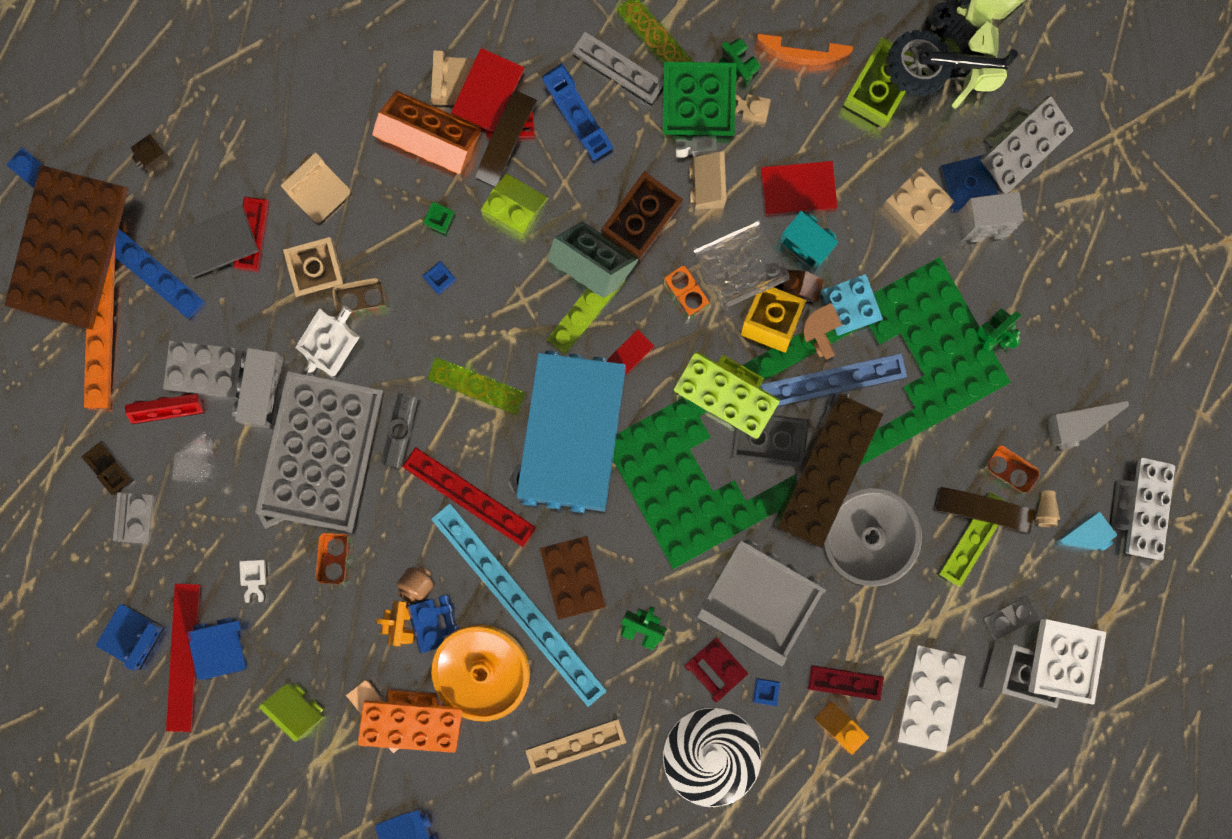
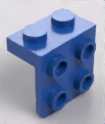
M231 617L217 620V625L208 627L207 623L192 626L193 631L188 632L187 637L197 679L204 680L244 670L245 661L238 631L241 630L239 620L232 622Z
M421 807L381 822L375 828L379 839H436L435 835L431 836L428 827L431 826L427 813H423Z

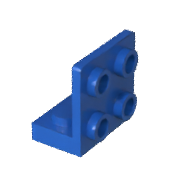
M120 604L96 643V647L124 662L126 668L132 671L139 670L163 627L124 604Z

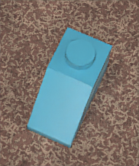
M1095 512L1056 540L1058 545L1087 550H1098L1100 548L1103 551L1114 543L1112 539L1117 534L1101 512Z

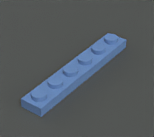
M901 353L761 384L760 388L779 398L778 406L830 395L831 393H840L907 377Z

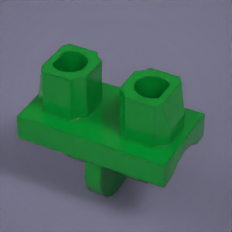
M739 38L730 44L728 41L721 45L723 52L731 61L730 63H737V71L747 84L752 81V75L761 66L754 56L744 63L740 60L738 56L748 50L743 40ZM725 57L721 58L718 61L722 63H728Z
M1002 308L998 310L991 320L998 327L995 328L986 321L977 332L985 341L983 349L989 352L1001 340V347L1016 348L1021 342L1019 337L1021 332L1015 329V322L1022 315L1017 311L1010 315Z
M650 606L648 612L639 608L637 614L627 610L621 623L623 625L621 636L633 640L636 631L645 635L642 645L653 650L659 641L662 642L667 628L659 625L661 618L653 615L655 608Z

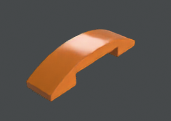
M758 34L756 39V45L768 54L778 59L801 65H825L849 58L853 51V46L829 43L827 52L781 46L782 37Z

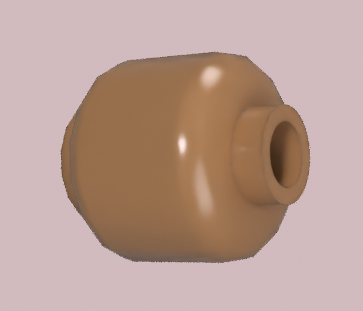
M421 566L418 568H407L397 582L398 595L412 604L423 601L433 587V582L430 579L431 573Z

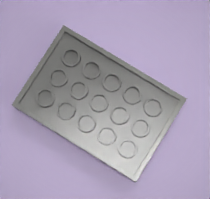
M287 371L255 513L352 533L383 390Z

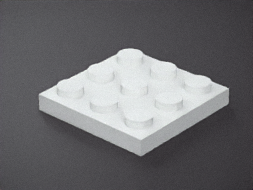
M1041 619L1028 692L1094 704L1106 632Z

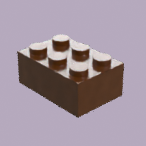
M644 171L602 227L601 234L638 257L640 262L682 206L683 198Z
M587 536L540 548L558 620L606 607Z

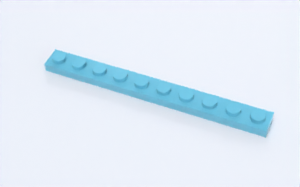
M448 504L431 520L583 702L589 707L607 690L453 506Z

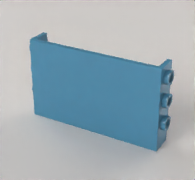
M546 350L544 354L538 353L517 490V498L522 500L523 505L536 506L538 502L545 503L546 507L550 509H561V506L571 507L570 511L585 513V509L606 511L626 373L625 364L607 362V359L602 357H593L592 360L583 359V356L579 354H569L568 357L559 356L558 352Z

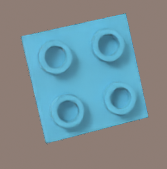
M866 274L821 290L823 305L826 306L833 303L843 323L842 326L835 329L837 336L883 320Z

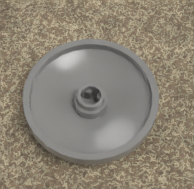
M862 489L845 497L824 542L829 561L843 577L864 586H883L897 581L913 567L921 550L922 529L915 511L903 498L884 489Z

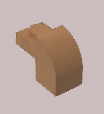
M833 303L814 311L808 317L804 326L806 342L816 339L817 343L814 344V347L819 357L824 356L826 360L836 356L826 333L843 325Z

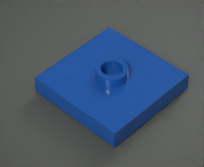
M984 155L940 166L946 192L955 201L951 205L952 213L960 211L971 198L998 195L995 181L980 161Z

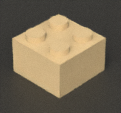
M920 168L886 200L883 207L917 240L955 201Z

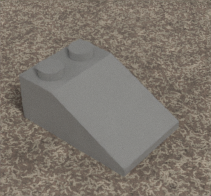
M1128 401L1056 414L1047 418L1046 422L1051 447L1059 446L1060 450L1080 446L1079 441L1087 439L1129 406Z
M995 641L984 689L1053 708L1058 707L1060 699L1028 692L1035 651Z

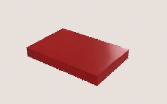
M480 48L451 114L494 133L525 67Z
M833 161L761 167L765 216L800 213L801 211L837 210Z

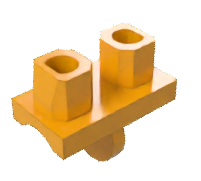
M393 601L392 612L391 610L384 609L383 619L376 618L375 623L382 624L381 634L388 635L387 644L400 646L401 644L413 643L414 631L403 629L404 619L410 620L406 602Z

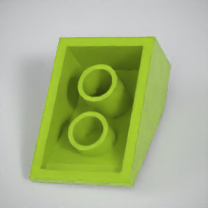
M286 683L265 700L259 708L296 742L305 738L325 717L322 713L324 709L315 700L310 702L304 696L306 692L297 683L293 685Z

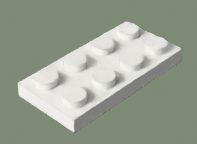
M917 645L897 736L898 742L946 752L966 656Z

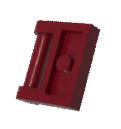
M717 637L684 665L688 672L691 670L712 694L711 698L715 703L721 700L749 674ZM702 659L725 683L722 688L719 689L698 665Z

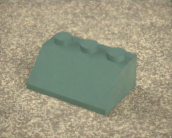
M582 221L554 237L547 260L558 269L573 277L577 282L582 283L595 294L604 298L620 287L639 258Z

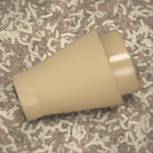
M1041 491V499L1036 515L1038 526H1058L1060 515L1055 491Z

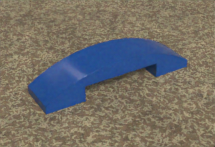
M563 66L542 78L557 107L593 161L614 148L578 94L574 83Z

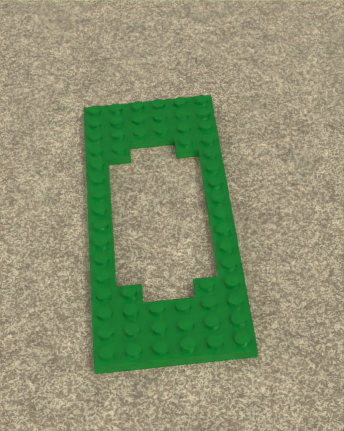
M940 257L873 293L883 320L867 326L878 346L900 334L923 376L902 387L914 409L876 429L860 466L1011 383L993 349L989 352L983 349L985 341L977 334L980 327ZM834 329L826 333L830 343L833 344L858 329L837 336ZM803 331L792 337L786 353L772 348L742 366L765 378L764 382L816 353L814 344L817 341L813 339L806 342ZM685 397L619 432L616 435L613 456L615 466L672 569L780 511L797 475L796 473L747 501L735 480L713 491L690 450L711 438L700 416L709 411Z

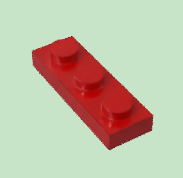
M185 393L172 398L160 397L152 401L139 400L125 405V414L131 424L203 413V404L198 394Z

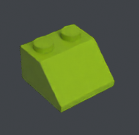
M506 173L490 193L481 208V212L485 217L524 239L548 197Z

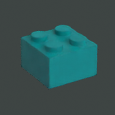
M801 211L782 233L779 242L816 272L838 244L837 236L830 229L821 228L817 224L818 220L808 212L804 214Z

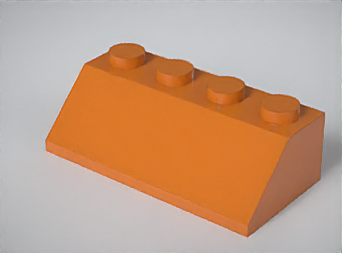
M395 90L379 111L372 135L384 142L400 147L406 152H411L429 162L443 166L449 171L460 174L468 163L483 128Z

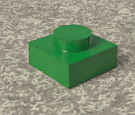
M432 201L423 225L446 234L455 211Z

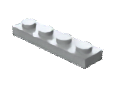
M587 32L583 33L572 50V54L653 104L664 87V81Z

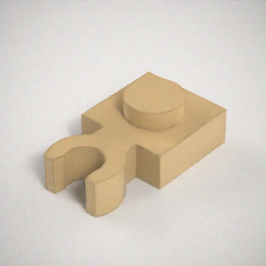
M747 94L745 101L736 95V114L743 112V120L765 124L771 99Z

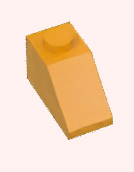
M832 701L814 718L851 755L869 738Z

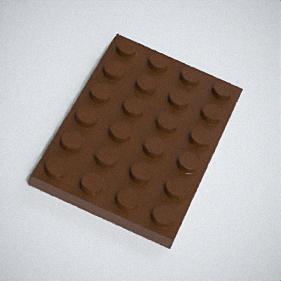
M40 165L4 306L93 330L129 188Z

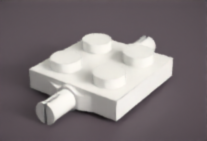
M343 306L337 317L333 316L325 308H319L295 347L304 354L308 361L302 374L312 376L316 368L322 369L330 376L337 374L360 337L348 328L345 323L352 313L349 307Z

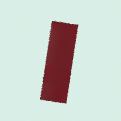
M811 665L807 689L881 701L884 676Z

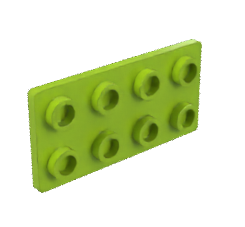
M695 352L674 388V391L755 439L759 438L780 402L779 398L760 388L765 378L723 354L716 363L703 354Z

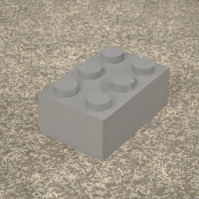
M1020 192L971 198L959 211L963 240L970 239V242L984 241V237L994 236V239L1007 238L1008 234L1013 233V230L1017 229L1024 221Z
M169 341L163 389L174 393H192L201 396L239 400L240 392H237V383L239 378H243L244 368H241V360L243 354H247V352L238 348Z
M248 348L247 354L242 356L241 368H244L243 378H239L237 383V392H240L239 401L235 402L233 406V416L236 417L235 421L242 425L272 429L284 360L277 352Z

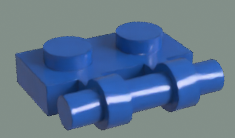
M448 594L438 597L440 606L434 607L432 599L407 605L419 653L439 648L443 642V636L450 635L459 629L458 624H455L452 613L454 607L453 603L449 601ZM443 614L446 627H439L437 615Z

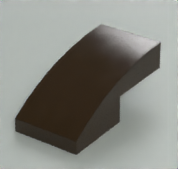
M102 441L98 442L81 456L111 495L131 481L129 475Z

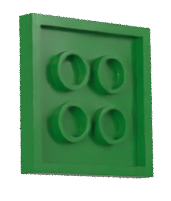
M665 61L663 134L735 136L737 63Z

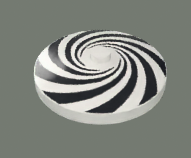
M702 708L686 714L672 727L664 744L663 765L670 784L683 798L700 806L719 807L740 799L753 786L760 770L761 749L754 731L740 716L721 708Z

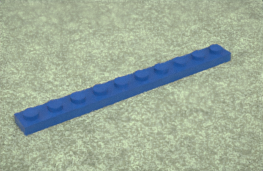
M21 147L6 165L34 188L40 165L43 164ZM118 229L115 242V258L190 320L205 301Z

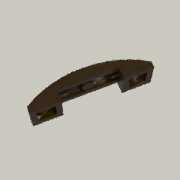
M515 90L489 141L477 170L476 178L492 186H496L499 183L521 132L538 100Z
M940 487L935 511L962 516L1030 534L1035 510L946 487Z

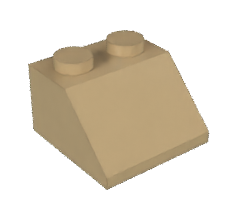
M719 151L694 157L693 164L689 165V179H694V188H690V203H695V209L724 208L726 202L725 152Z
M331 237L283 250L296 297L343 284L338 255Z

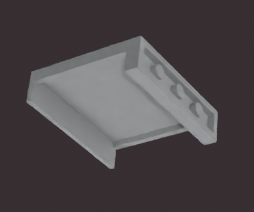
M748 539L746 542L739 541L696 617L779 666H783L788 653L826 589L821 587L823 583L812 576L807 579L800 575L802 570L791 564L786 567L779 563L781 558L768 551L765 555L758 550L760 546Z

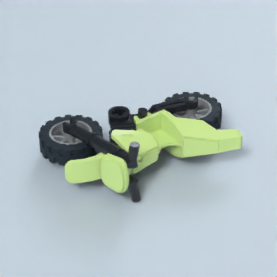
M947 0L946 3L936 4L930 15L921 26L922 32L920 30H913L911 33L909 31L903 33L889 49L885 64H888L886 72L890 74L891 82L893 84L896 83L898 89L902 92L905 90L911 96L919 94V97H924L928 93L932 95L938 89H941L947 79L964 80L960 96L951 105L954 109L963 102L972 89L988 92L998 89L1004 83L1007 77L1006 70L1018 57V52L1011 49L1004 58H997L999 33L998 29L992 25V19L1005 18L1025 0ZM932 25L936 27L935 31L931 29ZM910 50L913 57L904 55V53ZM904 61L911 64L907 67Z

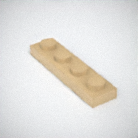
M619 719L527 749L525 752L532 773L535 774L625 744L626 740Z

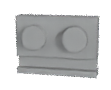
M117 492L113 541L150 544L154 495Z

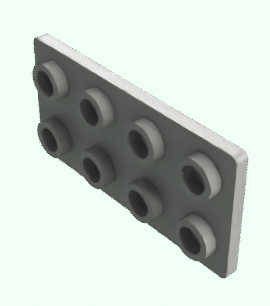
M1047 96L1032 111L1017 107L985 138L988 145L993 148L980 161L1002 193L1007 194L1073 132V128L1051 96Z
M1139 457L1135 481L1117 480L1111 527L1117 530H1128L1126 554L1163 560L1175 465Z

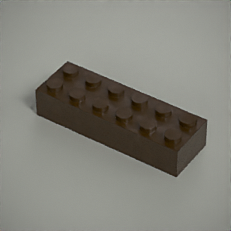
M834 393L773 525L774 527L815 546L823 547L881 421L882 413L842 394Z

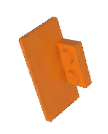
M387 690L386 702L363 701L358 745L454 753L457 747L462 709L460 707L437 706L436 693Z

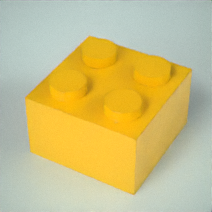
M761 283L744 321L741 336L786 353L802 316L806 300Z

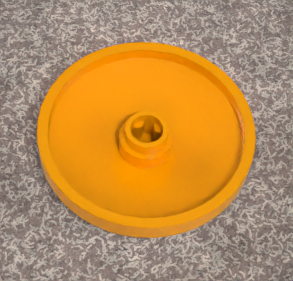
M474 624L455 630L443 640L432 662V681L441 701L447 707H460L462 709L461 717L474 721H491L506 716L519 705L529 686L530 667L523 648L510 634L490 625Z

